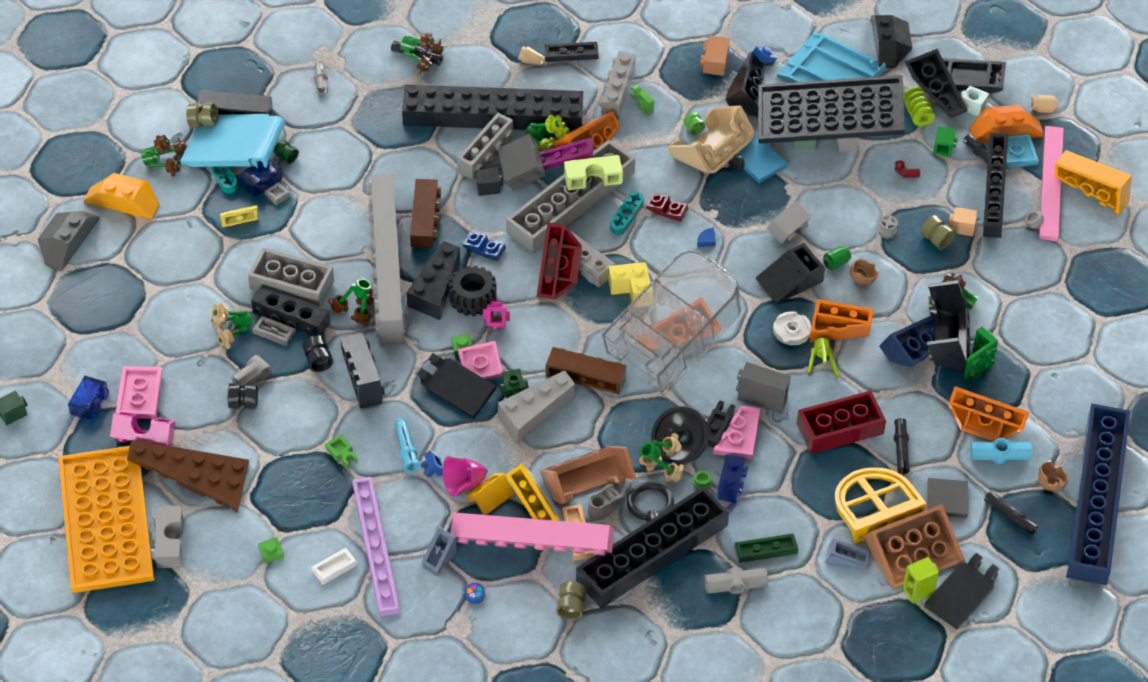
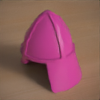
M451 456L445 458L442 468L444 485L452 497H456L465 491L479 486L486 478L488 472L482 464L474 460Z

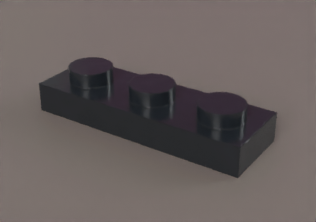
M597 41L545 44L546 62L599 59Z

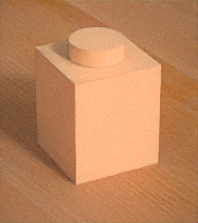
M955 207L954 214H950L948 225H952V229L955 230L956 234L973 236L977 211Z

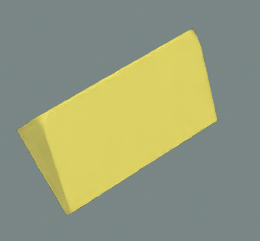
M257 205L220 213L222 227L259 220Z

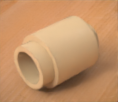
M1036 95V97L1032 96L1031 110L1036 111V113H1054V110L1058 108V99H1055L1054 95Z

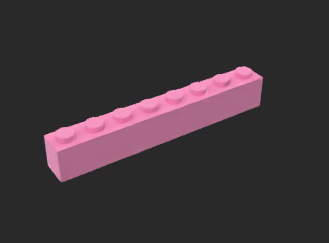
M453 513L451 534L456 537V542L461 544L476 541L477 545L487 546L489 542L495 543V546L507 547V544H513L515 548L526 549L527 546H534V549L543 551L546 550V547L554 548L553 551L566 552V549H572L574 553L585 554L586 551H593V554L602 556L605 555V552L612 553L615 530L610 525L466 513Z

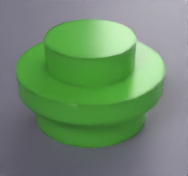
M699 471L694 475L692 483L697 489L703 486L709 489L712 485V477L706 471Z

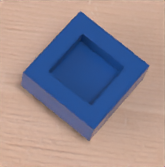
M756 46L753 50V53L763 63H775L777 59L773 54V50L767 46Z

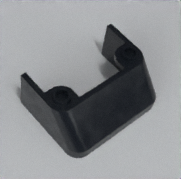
M959 281L928 284L932 297V304H929L930 314L934 315L935 341L927 342L930 361H933L936 365L964 373L967 359L970 356V314Z

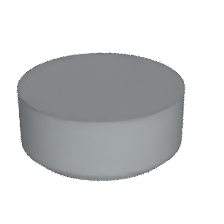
M1033 210L1025 216L1024 221L1029 228L1034 229L1043 223L1044 217L1040 211Z

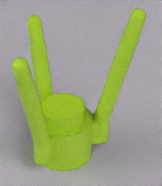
M827 338L816 339L814 348L811 349V358L807 372L810 374L812 371L815 355L822 358L823 364L827 363V356L829 355L835 377L838 378L839 374L829 340Z

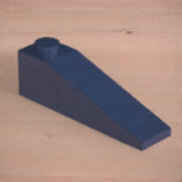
M934 315L890 334L879 345L890 362L912 367L927 358L929 354L927 342L935 341Z

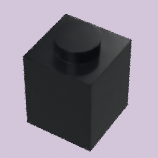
M498 168L476 170L478 195L500 194V186H503V176L499 175Z

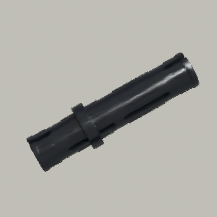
M394 40L391 44V51L403 54L404 50L400 49L401 42ZM416 48L415 52L411 51L420 59L424 55L428 58L433 56L431 62L438 66L443 61V55L430 52L429 50Z
M971 133L967 134L964 137L963 143L971 148L973 154L981 157L988 164L989 150L986 148V145L978 141Z
M897 418L894 420L895 434L893 436L894 442H896L897 472L901 474L902 469L903 474H908L910 468L907 421L903 418V423H901V418Z
M993 491L987 493L984 501L1010 519L1014 526H1019L1030 536L1036 533L1039 526L1029 520L1025 513L1013 508Z

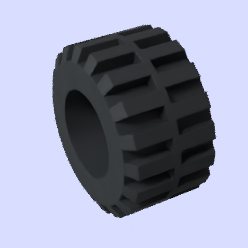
M476 265L474 267L466 266L465 269L460 268L459 272L455 271L449 283V297L452 307L457 309L458 313L463 312L465 316H468V314L476 316V314L483 315V309H487V304L497 300L496 281L492 272L486 271L484 267L478 268ZM468 290H479L477 292H468Z

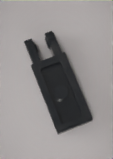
M721 400L716 408L712 410L707 420L709 428L707 446L715 448L720 442L735 411V405L731 404L726 413L721 412L724 407V401Z

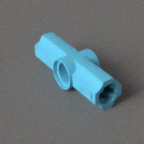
M998 438L994 442L970 443V459L993 460L995 463L1003 464L1007 460H1031L1032 457L1030 442H1009L1004 438Z

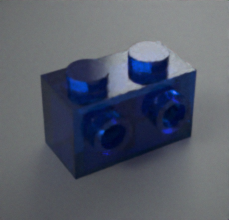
M726 454L718 484V500L732 503L737 502L738 495L742 494L744 488L742 479L746 478L748 473V466H745L746 458Z

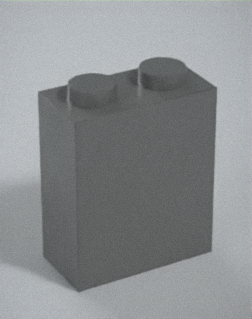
M530 134L498 149L505 182L513 191L545 176L538 143Z
M746 362L744 368H740L737 375L739 380L736 386L738 400L782 414L788 400L791 376Z

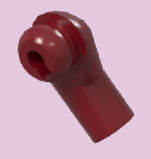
M898 160L895 162V172L902 177H920L919 168L908 169L905 167L904 161Z

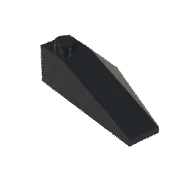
M938 48L905 61L912 79L950 118L968 111Z
M752 51L748 54L730 85L725 100L728 106H741L745 114L758 116L759 85H762L764 70L763 63Z

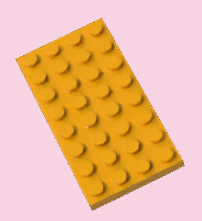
M130 446L58 456L72 593L154 581L141 466L127 460Z

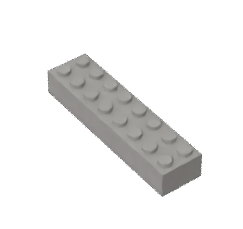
M607 140L593 151V157L590 158L619 155L624 182L635 173L636 158L611 140ZM562 175L506 219V233L530 252L534 253L544 245L547 222L561 223L568 226L620 184L604 186L603 180L600 177L591 176L586 179V188L568 190L565 176Z

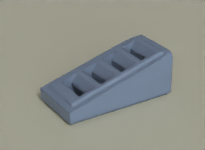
M833 538L828 546L825 561L867 570L871 551Z

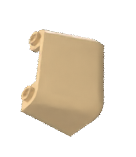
M741 106L713 107L705 116L708 130L691 145H685L682 141H675L667 148L672 157L704 173L717 172L734 155L750 143L754 137L753 127Z

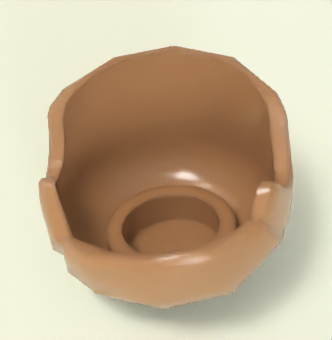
M858 259L852 263L849 273L857 285L868 286L875 282L880 271H876L875 264Z
M1053 461L1043 462L1039 468L1038 481L1047 490L1060 491L1068 484V474L1063 470L1062 466L1055 467Z

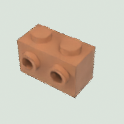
M709 35L708 42H704L703 53L705 55L701 56L700 65H703V73L724 76L730 38Z

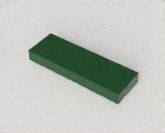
M794 533L735 542L734 544L739 563L798 554Z

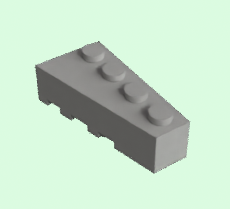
M562 371L498 402V417L515 441L520 443L525 435L531 434L541 422L547 421L552 413L558 412L575 398V383L566 371Z

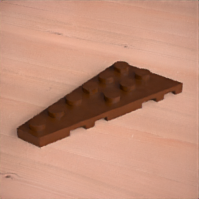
M131 440L127 455L128 461L147 470L152 469L160 473V476L175 480L176 484L203 497L208 496L214 499L216 503L220 505L225 504L238 513L249 467L248 459Z

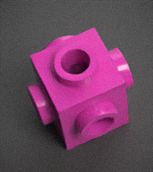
M491 301V304H487V309H483V320H486V326H490L491 329L506 327V321H510V310H506L507 304H503L502 301ZM494 311H499V312H500V316H498V317L494 316V315H493V312H494Z

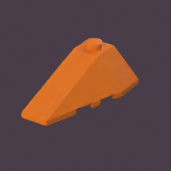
M612 110L554 141L553 144L556 148L591 138L593 141V151H595L607 140L612 139L620 125Z

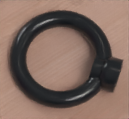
M657 482L641 483L635 486L627 496V507L631 514L641 520H645L646 523L674 505V496L671 490ZM645 490H656L666 497V505L662 510L657 511L653 509L647 513L640 511L635 506L634 501L636 496Z

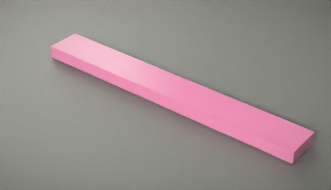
M1045 126L1040 208L1044 221L1039 227V239L1058 241L1061 180L1056 178L1054 174L1055 162L1061 157L1063 149V128Z

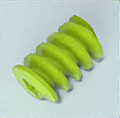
M915 86L904 93V103L913 123L917 126H926L933 122L935 114L923 89L920 86Z

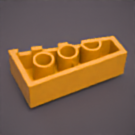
M1067 150L1055 162L1054 176L1073 188H1080L1083 194L1088 197H1095L1100 201L1099 204L1104 207L1108 205L1113 208V212L1117 215L1128 205L1132 175Z

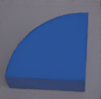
M708 228L700 233L697 239V247L716 246L714 228Z

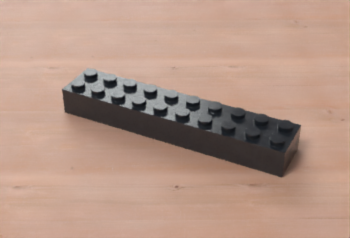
M404 84L403 126L484 128L497 113H500L513 120V130H527L531 123H545L549 115L554 117L559 115L562 119L561 122H565L566 127H569L570 132L582 126L584 91Z

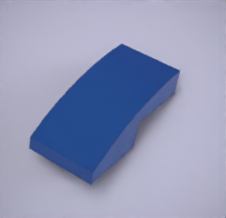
M470 231L463 242V247L496 261L500 259L506 249L505 243L489 240L487 234Z

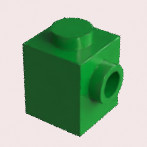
M938 126L933 154L951 157L952 147L956 148L958 137L955 136L956 129Z

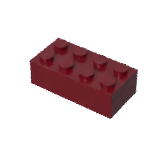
M870 390L798 410L796 424L810 453L813 454L883 435L886 419Z

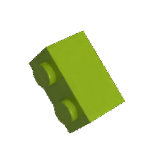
M929 557L908 565L906 568L903 590L913 604L930 597L935 592L939 569L935 563L931 562Z

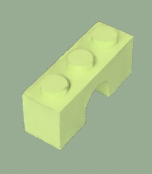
M619 155L564 162V176L568 190L586 188V179L591 176L600 177L603 180L604 186L622 184L623 170Z

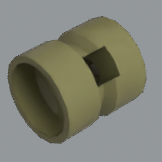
M199 103L189 104L186 109V119L189 127H201L202 125L206 127L216 126L218 123L216 104L203 103L202 106Z
M937 215L928 218L920 230V233L926 239L931 240L932 244L939 250L948 247L956 235L955 230L949 225H945L943 220Z
M567 581L560 585V598L557 601L556 607L558 616L567 620L581 618L584 607L583 602L586 596L584 585L574 581Z

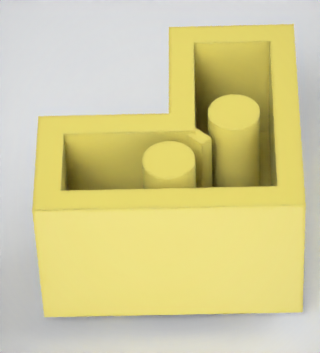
M646 262L609 266L608 281L611 295L630 293L633 307L651 306L652 288Z

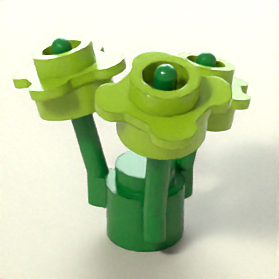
M549 115L545 123H531L527 127L526 135L530 134L534 138L541 152L555 148L553 144L555 138H544L545 133L555 134L556 139H559L570 133L569 127H566L565 122H561L562 119L559 115L556 117Z

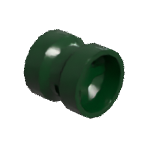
M283 139L276 144L274 154L279 158L282 157L285 163L292 164L298 158L299 150Z

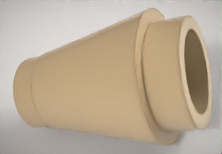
M523 46L518 60H521L522 63L542 67L546 57L530 47L526 48Z

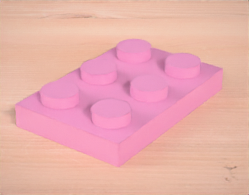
M123 366L116 412L123 411L138 414L137 418L155 419L162 379V367Z

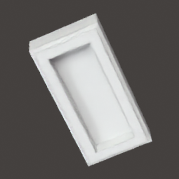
M344 548L312 566L311 569L321 584L324 585L357 566V561L347 548Z

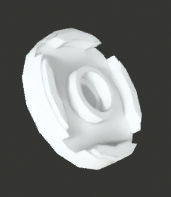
M793 311L780 314L773 325L774 335L784 344L800 345L810 337L811 323L809 319L803 314L801 316L797 314L798 312Z

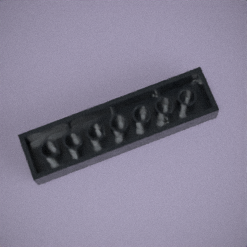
M703 486L614 543L612 553L605 552L604 556L595 555L576 568V582L585 586L586 593L602 609L726 528L729 521V512Z

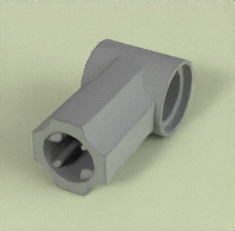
M255 355L249 359L247 366L231 376L233 383H240L244 387L246 384H252L258 379H266L271 374L272 367L259 355Z

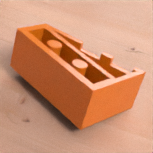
M817 299L809 342H815L818 338L838 340L868 337L874 309Z

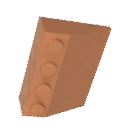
M943 504L864 534L873 558L892 589L903 585L908 565L929 557L931 562L937 565L939 571L965 561Z

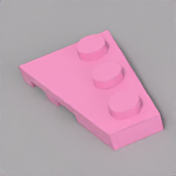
M741 405L731 420L730 426L723 433L720 442L715 446L713 454L752 460L760 408Z

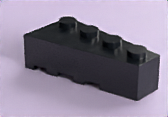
M446 241L442 242L406 292L407 307L441 320L442 311L445 308L449 294L450 278L453 277L455 271H458L461 262L460 247Z

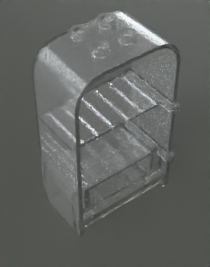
M697 251L680 253L602 333L606 353L612 355L620 362L624 358L647 374L649 384L665 396L740 316L742 304L737 280L727 267H720L711 256L706 257Z

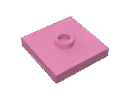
M496 341L458 349L461 365L487 381L501 378L503 370Z

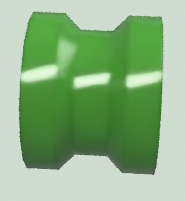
M697 112L688 114L683 120L684 125L692 135L701 133L706 126Z

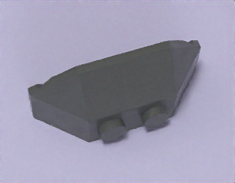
M85 211L56 213L38 238L45 265L63 271L100 219L99 216Z

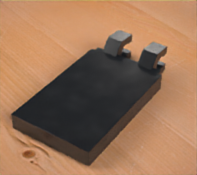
M432 353L428 359L438 369L432 376L428 371L421 368L417 373L419 379L426 383L429 392L475 419L497 389L496 386L453 359L445 358L443 360L438 355Z
M975 553L970 558L968 564L966 562L960 563L924 605L925 608L957 630L994 589V580L998 576L999 568L994 564L987 569L985 574L977 570L983 558L978 553Z

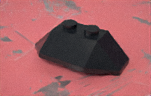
M871 15L878 66L881 67L885 63L886 68H896L913 48L909 23L893 15Z

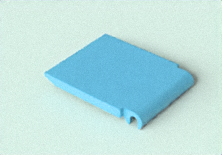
M813 33L779 71L777 77L789 83L879 77L886 69V65L883 63L879 67L877 59L874 60L824 34Z
M269 114L218 115L216 126L206 127L202 125L195 128L180 162L191 167L251 166L252 164L258 168V161H262L266 168L285 121L279 116H269Z

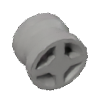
M891 215L881 217L878 228L879 235L886 239L893 238L897 231V219Z

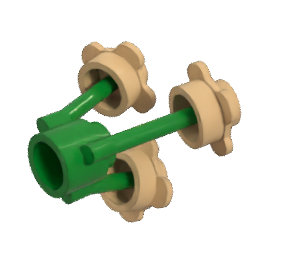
M215 303L212 309L211 322L213 326H216L218 343L221 346L224 345L227 349L231 348L230 344L234 342L233 336L240 332L248 331L247 327L251 326V314L246 310L229 311L224 303H220V305ZM226 321H232L233 325L239 329L231 332L229 329L222 330L219 327H225Z
M673 433L671 437L664 438L662 442L653 440L652 443L646 442L642 445L639 453L642 455L639 463L645 465L647 471H654L657 464L665 469L664 475L667 482H679L685 467L682 464L679 466L675 463L667 465L662 462L659 446L663 448L668 456H673L675 452H680L682 445L678 440V435Z

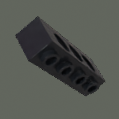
M263 284L251 300L252 310L257 315L293 327L309 336H321L330 324L329 310Z

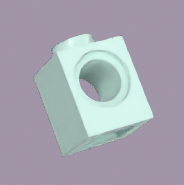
M969 86L966 92L963 91L960 96L968 110L967 112L979 116L987 106L989 93Z

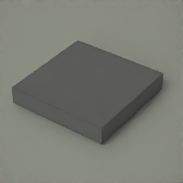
M928 478L927 510L943 504L947 516L967 518L968 481Z

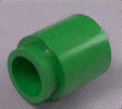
M839 246L824 254L823 264L826 268L835 270L849 262L852 257L851 252L846 246Z

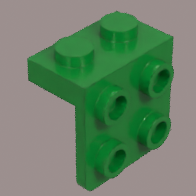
M983 326L976 330L973 354L967 359L963 378L966 382L977 378L983 370L990 369L995 363L994 359L998 340Z

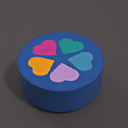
M470 583L466 586L465 599L469 603L477 604L484 600L485 588L480 583Z

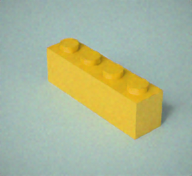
M522 463L506 474V477L533 519L561 521L531 472Z

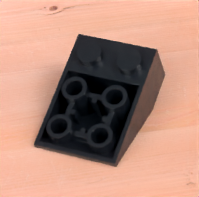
M802 243L785 252L756 277V280L772 300L778 304L824 281L825 267L807 245Z

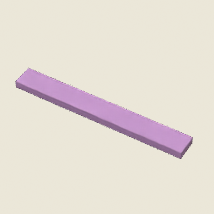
M372 477L352 480L379 615L382 617L399 614L400 608Z

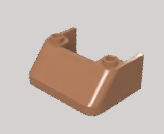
M620 446L604 447L540 470L542 479L554 502L560 505L571 502L570 498L574 494L606 483L620 485L625 483L627 478H636L627 447Z

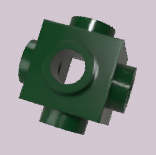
M520 368L501 372L502 383L499 384L502 395H505L506 399L529 388L526 378L523 379Z

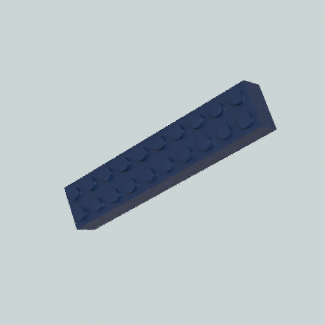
M1091 403L1087 418L1066 578L1107 585L1111 572L1131 410Z

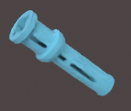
M400 418L395 421V426L402 449L400 457L404 461L403 469L406 473H415L421 468V464L417 460L418 452L412 445L407 420Z

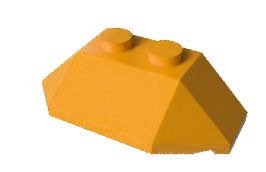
M116 173L91 186L83 200L87 204L150 219L154 218L160 206L148 181Z

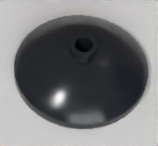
M684 406L673 407L662 413L654 423L651 433L652 442L653 440L662 442L664 438L671 437L673 433L678 435V440L682 445L680 452H675L673 456H668L663 448L659 446L662 459L676 465H685L695 461L705 451L709 441V428L704 417L696 410ZM686 435L687 439L682 442L681 438Z

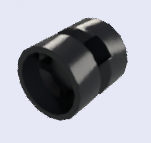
M312 336L304 341L302 347L311 371L322 372L333 365V358L325 337Z
M229 383L228 408L240 409L243 405L247 409H257L258 385L246 384L242 387L240 383Z

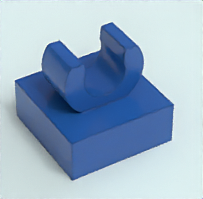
M430 450L424 454L426 460L421 463L422 468H428L424 475L431 477L436 473L441 477L443 475V462L438 455Z

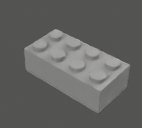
M263 247L248 274L251 290L258 291L263 284L321 307L334 283V273L332 266Z

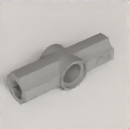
M740 567L728 569L726 573L710 574L704 577L707 594L729 591L731 594H741L750 588L768 586V575L765 568L743 571Z

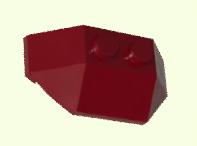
M547 222L536 297L555 300L577 284L582 245L565 224Z

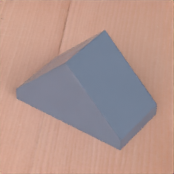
M438 527L421 563L439 573L457 554L456 537Z

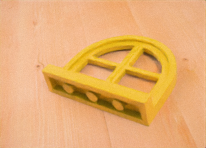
M864 468L854 471L840 481L835 491L837 512L850 528L851 540L854 544L865 541L864 534L926 510V502L913 485L901 474L885 468ZM882 479L894 484L874 491L866 480ZM858 483L867 495L846 502L845 496L847 491L854 484ZM900 488L909 501L887 509L878 496ZM871 499L880 512L857 520L849 507Z

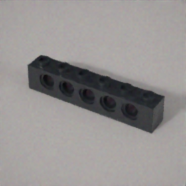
M990 133L983 237L1002 238L1008 134Z

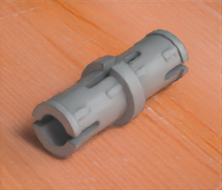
M317 61L313 64L315 71L314 81L317 86V93L324 95L328 92V76L325 72L324 62Z

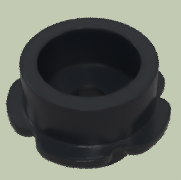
M734 155L728 161L729 168L739 172L745 166L743 157L741 155Z

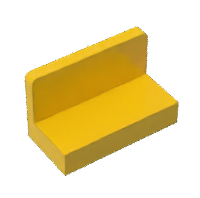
M494 473L479 486L465 494L469 502H476L482 514L487 515L513 496L515 492L504 473Z

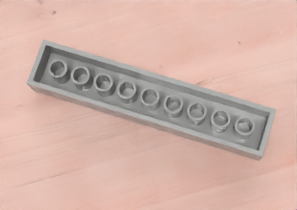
M393 174L371 175V183H368V194H372L369 195V208H373L369 209L371 237H374L371 238V250L375 251L372 252V266H374L373 286L374 295H378L374 296L375 310H379L375 311L376 335L381 337V345L404 343L394 179Z

